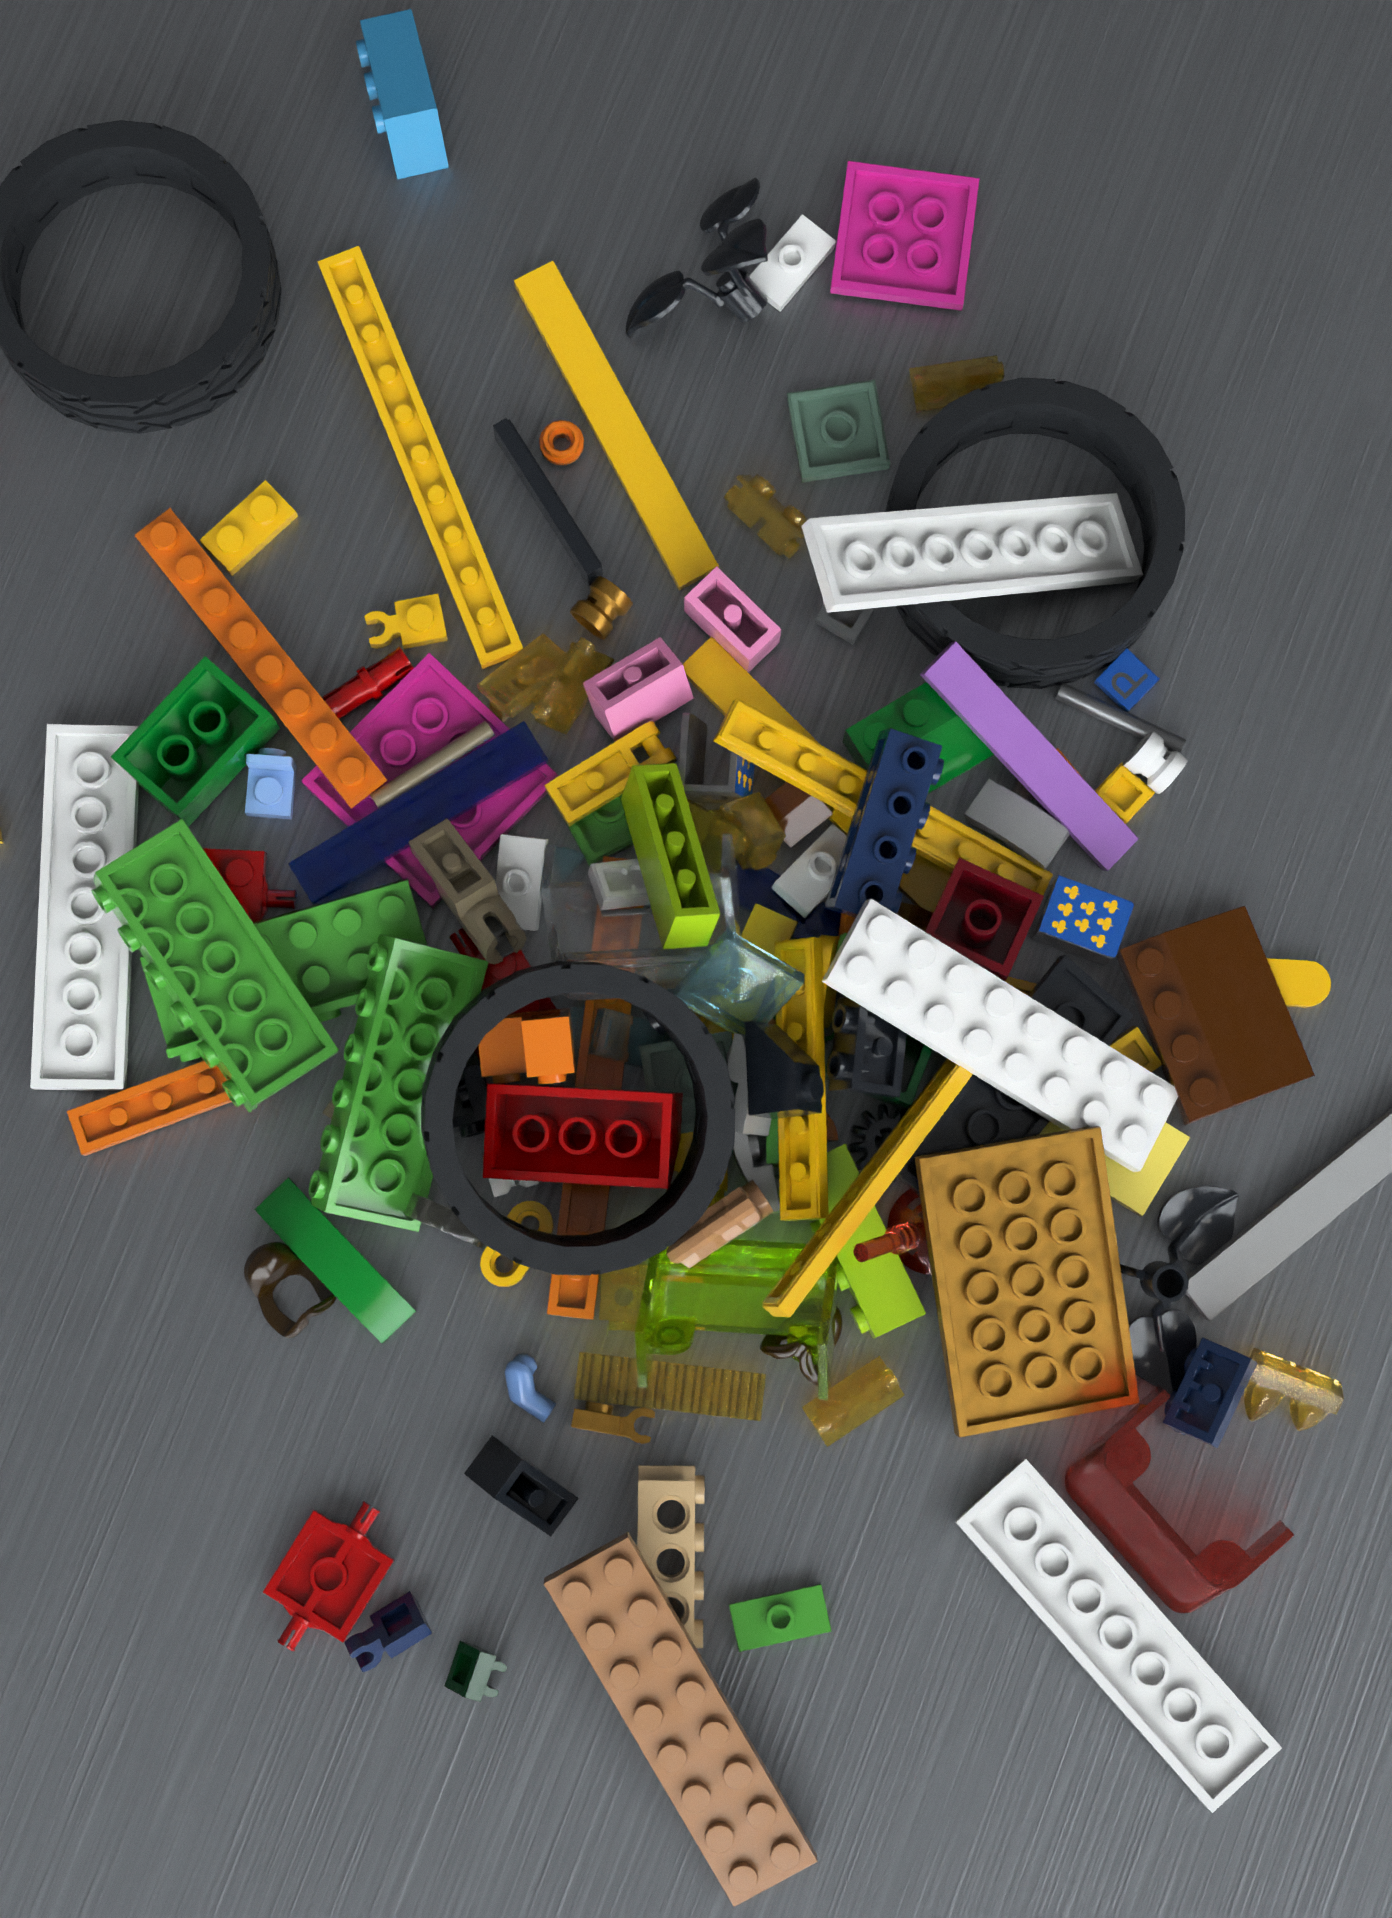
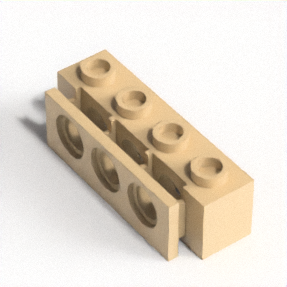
M638 1465L637 1547L666 1597L676 1598L683 1604L684 1612L680 1621L696 1648H703V1619H694V1600H704V1571H695V1552H704V1523H695V1504H704L705 1476L695 1475V1465ZM668 1500L678 1501L685 1510L683 1521L674 1527L663 1525L657 1516L659 1506ZM665 1549H676L684 1557V1566L676 1574H665L657 1566V1557Z

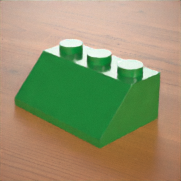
M204 656L112 754L111 758L176 819H183L189 827L246 766V754H257L259 749L265 746L278 732L280 727L269 711Z
M927 682L847 728L842 741L855 763L867 771L879 733L886 729L892 728L943 746L939 758L944 759L943 770L935 786L930 785L928 794L994 756L992 751Z

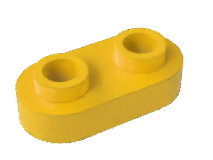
M521 1202L514 1206L507 1215V1218L521 1225L525 1218L535 1217L539 1221L537 1231L550 1234L553 1232L554 1223L552 1215L539 1202ZM487 1246L480 1260V1267L484 1277L498 1287H510L520 1282L530 1267L513 1261L512 1269L507 1273H501L496 1268V1261L503 1255Z

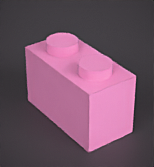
M717 566L684 597V612L709 637L712 636L748 673L780 643L781 628Z
M661 637L583 682L595 717L614 742L649 721L655 722L694 699L683 664Z

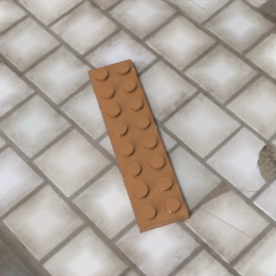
M629 1532L544 1578V1586L732 1905L735 1907L818 1862L817 1853Z

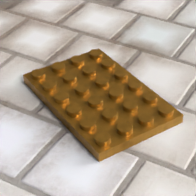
M1101 1127L1070 1129L915 1157L955 1434L960 1438L1139 1403Z

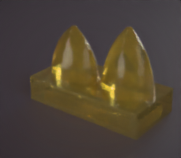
M1253 1348L1250 1358L1256 1361L1257 1365L1244 1391L1245 1409L1251 1422L1272 1412L1281 1403L1285 1395L1291 1397L1290 1414L1298 1431L1317 1425L1326 1418L1329 1412L1337 1415L1344 1400L1342 1383L1340 1381Z

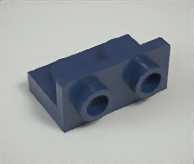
M1202 1337L1198 1348L1192 1349L1186 1359L1184 1366L1186 1374L1178 1390H1174L1167 1399L1164 1409L1166 1416L1163 1423L1177 1433L1191 1436L1218 1449L1257 1362L1250 1357Z

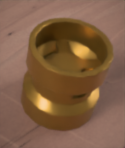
M598 576L590 585L588 598L586 600H578L571 608L570 613L591 634L605 640L613 630L612 621L618 616H625L633 606V603L619 587L608 579Z

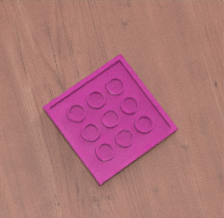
M428 653L350 731L351 735L387 779V782L383 785L483 721L489 724L495 736L380 810L370 795L351 809L317 765L301 782L401 879L408 878L411 889L433 909L442 898L439 896L435 882L412 853L408 842L448 818L481 861L500 842V835L507 834L547 794L544 785L559 775L435 657Z

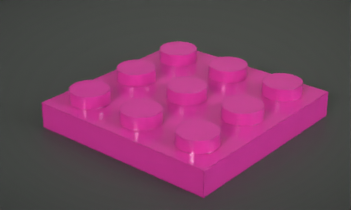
M848 161L830 293L962 311L980 178Z

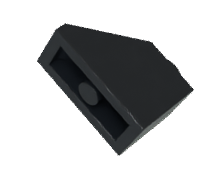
M746 1021L745 1043L749 1115L778 1119L822 1113L821 1099L824 1094V1085L820 1076V1066L778 1025Z
M493 1435L464 1473L494 1499L550 1537L579 1499Z

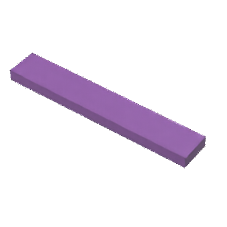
M956 641L951 642L920 673L922 678L1047 812L1069 831L1074 841L1103 871H1108L1139 839Z

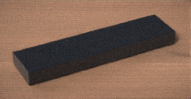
M507 418L493 425L495 440L589 587L598 576L603 575L600 560L511 420Z

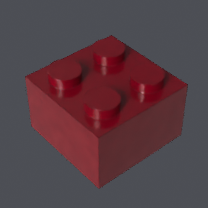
M959 858L925 932L1003 981H1006L1044 896Z

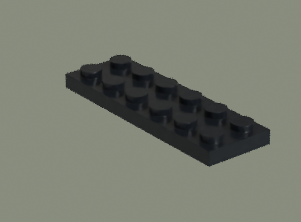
M1066 955L1057 958L1028 995L1110 1046L1133 1017L1129 1010ZM973 1074L896 1177L920 1197L915 1157L1036 1136L1042 1132L1049 1123V1120Z

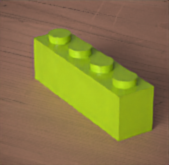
M677 763L632 765L621 801L662 949L708 946L719 919L720 910Z
M846 1144L827 1152L829 1214L860 1174ZM874 1205L835 1257L836 1263L829 1266L840 1291L849 1289L856 1303V1306L849 1309L861 1334L869 1331L872 1339L926 1314ZM816 1219V1221L809 1224L813 1235L825 1219Z

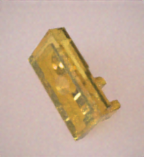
M542 633L479 682L477 689L490 700L489 710L504 722L508 717H515L540 696L542 697L574 671L575 661Z

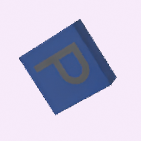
M1126 648L1095 680L1094 684L1122 710L1129 712L1157 684L1159 678Z

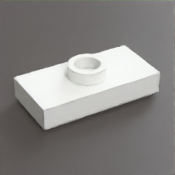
M802 214L769 252L768 261L761 262L749 277L766 296L768 303L781 312L834 250L837 241Z
M834 824L771 887L804 918L829 895L847 837Z
M501 834L495 880L498 893L512 911L517 923L523 930L537 931L539 930L549 839Z
M637 858L592 863L590 865L588 876L600 911L650 905Z

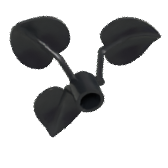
M753 178L744 185L735 187L721 195L709 205L701 217L699 225L704 233H710L718 229V234L722 240V245H719L712 251L701 266V270L706 276L725 272L716 282V286L719 289L718 292L710 290L692 278L683 279L684 275L681 271H674L658 278L642 291L630 309L626 322V334L629 338H631L635 330L645 327L671 312L681 301L687 289H693L711 299L718 308L726 304L742 323L753 319L765 308L768 299L749 277L750 274L744 267L768 261L765 244L766 225L761 219H754L738 226L728 234L729 224L742 219L754 205L760 189V182L757 178Z
M1197 1186L1181 1190L1172 1195L1162 1206L1157 1219L1158 1229L1161 1234L1172 1241L1167 1248L1170 1262L1154 1261L1146 1265L1143 1270L1120 1264L1122 1274L1139 1278L1142 1290L1148 1296L1158 1299V1302L1151 1309L1152 1317L1141 1316L1129 1324L1135 1374L1169 1396L1174 1390H1178L1186 1374L1184 1371L1186 1359L1191 1350L1197 1346L1195 1326L1185 1312L1179 1309H1170L1161 1314L1164 1308L1171 1306V1302L1180 1300L1188 1289V1277L1181 1268L1183 1264L1182 1261L1178 1260L1177 1249L1185 1260L1201 1264L1231 1240L1239 1195L1230 1189L1216 1186Z

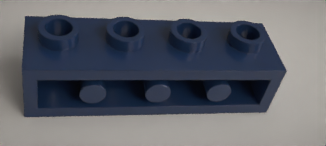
M892 728L880 731L825 908L856 918L864 902L873 899L897 914L902 901V892L898 891L903 873H909L916 856V848L912 847V842L916 830H921L924 827L929 815L930 803L925 802L930 785L935 786L943 770L944 759L939 758L943 746Z

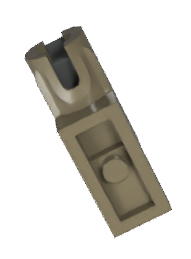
M448 818L408 842L412 853L435 882L439 896L488 963L495 965L503 962L502 959L514 951L517 953L524 947L527 939L525 932L517 923L512 911L500 897L495 880Z

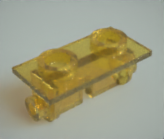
M997 355L909 368L916 412L944 408L948 403L978 388L981 389L988 384L1002 382L1005 377L1002 361L998 362Z
M756 474L754 477L751 475H738L736 479L743 484V487L740 489L737 485H734L725 494L724 499L729 502L727 508L736 514L749 528H753L759 519L763 517L767 523L760 529L757 535L779 556L784 554L790 559L801 547L796 540L799 537L805 539L801 526L808 520L807 517L791 504L785 508L774 497V494L777 492L776 489L761 475Z
M580 637L577 643L572 642L570 644L569 650L556 668L563 674L561 680L559 681L551 676L537 699L535 698L532 702L535 706L531 712L536 717L534 720L564 735L568 733L589 701L583 682L609 668L615 661L612 657L595 651V645L583 637Z
M878 1356L801 1408L828 1447L905 1396V1394L898 1385L899 1382L891 1369L887 1368L881 1357Z

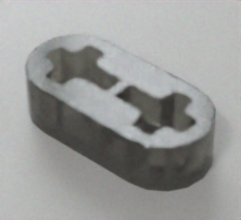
M412 1193L403 1213L404 1215L477 1247H483V1243L460 1221L450 1208Z

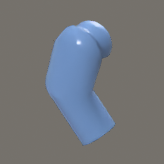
M518 1354L513 1361L507 1363L505 1369L509 1398L514 1404L544 1423L556 1406V1403L535 1390L533 1374L537 1369V1364L534 1358L528 1354Z

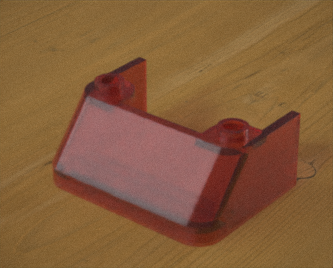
M1158 1385L1071 1462L1065 1471L1064 1484L1069 1496L1159 1598L1175 1612L1191 1613L1239 1585L1288 1542L1294 1534L1279 1520L1245 1551L1238 1544L1230 1540L1213 1541L1197 1555L1190 1549L1133 1484L1146 1471L1151 1460L1150 1447L1135 1428L1171 1397Z

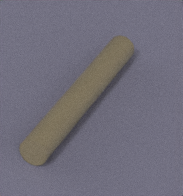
M483 721L370 794L372 800L379 810L494 737V732L489 724Z

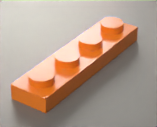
M201 1061L68 1110L67 1114L81 1155L87 1156L232 1102L222 1086V1083L227 1081L217 1065L210 1068L205 1061Z

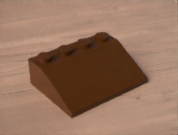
M1245 906L1161 933L1119 950L1116 955L1155 1054L1163 1064L1161 1068L1166 1081L1175 1087L1178 1095L1175 1103L1185 1126L1315 1076Z

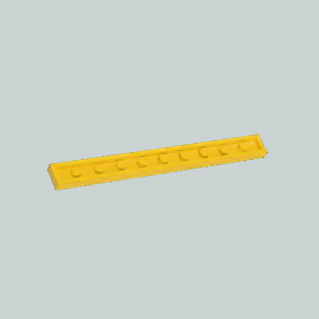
M356 246L317 261L482 669L523 654L524 648L360 247Z

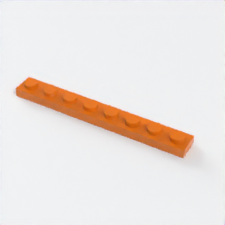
M171 508L134 535L351 809L387 782L382 772Z

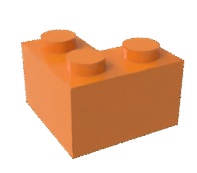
M570 1008L509 1014L490 1030L478 1045L481 1076H492L493 1083L520 1081V1073H527V1078L538 1077V1084H552L566 1081L567 1073L575 1072L576 1061Z

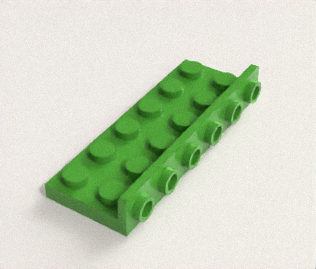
M183 819L95 872L94 884L96 887L91 890L95 900L106 914L110 911L114 912L122 924L117 929L122 940L131 952L139 949L148 963L143 968L150 982L158 991L163 988L166 989L174 1001V1004L170 1005L172 1014L184 1030L191 1026L201 1041L196 1044L199 1054L210 1068L218 1066L227 1080L222 1083L223 1089L236 1107L243 1104L250 1113L261 1102L338 1053L339 1049Z
M408 878L253 923L320 1022L334 1019L342 1015L340 1008L356 1004L359 992L366 988L370 972L367 967L370 948L374 943H377L380 934L428 946ZM141 955L140 961L142 967H145L148 963L143 955ZM144 971L167 1044L165 1050L168 1058L180 1056L181 1062L200 1058L201 1055L196 1048V1044L201 1041L191 1026L185 1030L180 1026L170 1010V1005L174 1004V1001L165 988L158 991Z
M383 934L379 935L377 943H374L370 948L367 958V967L370 972L366 988L359 992L356 1000L355 1011L358 1019L354 1034H350L345 1043L344 1059L346 1065L342 1079L336 1082L333 1090L332 1104L335 1108L331 1123L324 1128L321 1136L320 1148L323 1154L319 1170L314 1171L309 1183V1196L311 1197L312 1206L326 1213L419 1232L433 1179L421 1132L423 1083L433 1051L454 1016L481 992L488 966L487 961Z

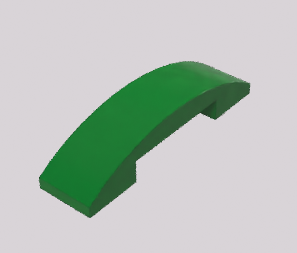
M289 1177L254 1209L316 1277L382 1344L416 1312L404 1297L325 1217L320 1209L312 1206L311 1200Z

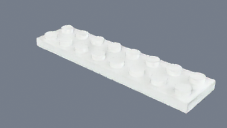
M1117 493L809 518L801 526L827 613L1132 583L1143 575Z
M47 724L30 1088L34 1090L122 1091L126 1089L132 952L118 933L117 929L122 924L113 911L106 914L101 909L91 890L96 887L94 884V874L96 871L134 849L137 845L139 784L111 756L139 726Z
M873 899L864 902L822 979L823 983L1063 1130L1101 1127L1105 1155L1132 1172L1141 1171L1178 1098L1175 1087Z
M1024 1458L955 1520L956 1524L1210 1812L1213 1813L1282 1749L1027 1459Z

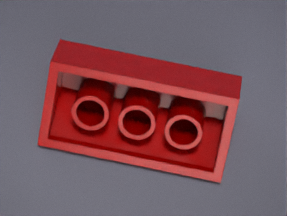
M513 1083L487 1084L483 1178L669 1189L681 1140L683 1093Z

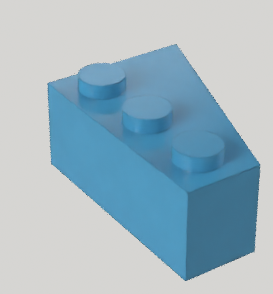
M412 9L360 20L364 39L355 41L361 67L370 66L371 72L363 73L369 100L378 99L379 105L372 106V112L377 133L386 132L397 180L449 168L437 106Z

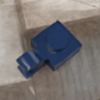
M409 1591L370 1615L373 1626L349 1637L345 1641V1645L351 1658H356L362 1672H366L380 1663L384 1651L392 1659L431 1635L432 1631L418 1601Z

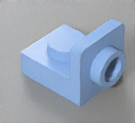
M260 748L258 754H246V765L249 768L245 803L246 816L292 819L297 765L293 758L286 756V751L275 748Z

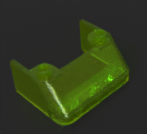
M733 1239L691 1268L682 1263H671L666 1255L667 1249L650 1257L635 1329L638 1387L648 1388L654 1354L677 1355L685 1352L692 1346L696 1330L787 1336V1344L802 1341L810 1346L813 1363L818 1365V1399L828 1400L835 1341L838 1257H835L790 1318L773 1317L762 1307V1302L805 1247L806 1243ZM792 1357L794 1360L799 1362V1359L797 1357Z

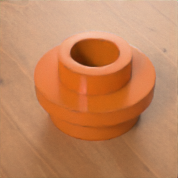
M558 420L551 422L543 429L539 438V446L542 455L549 462L555 465H568L575 462L581 456L584 449V437L581 430L574 423ZM559 438H565L570 442V446L565 450H558L553 444Z

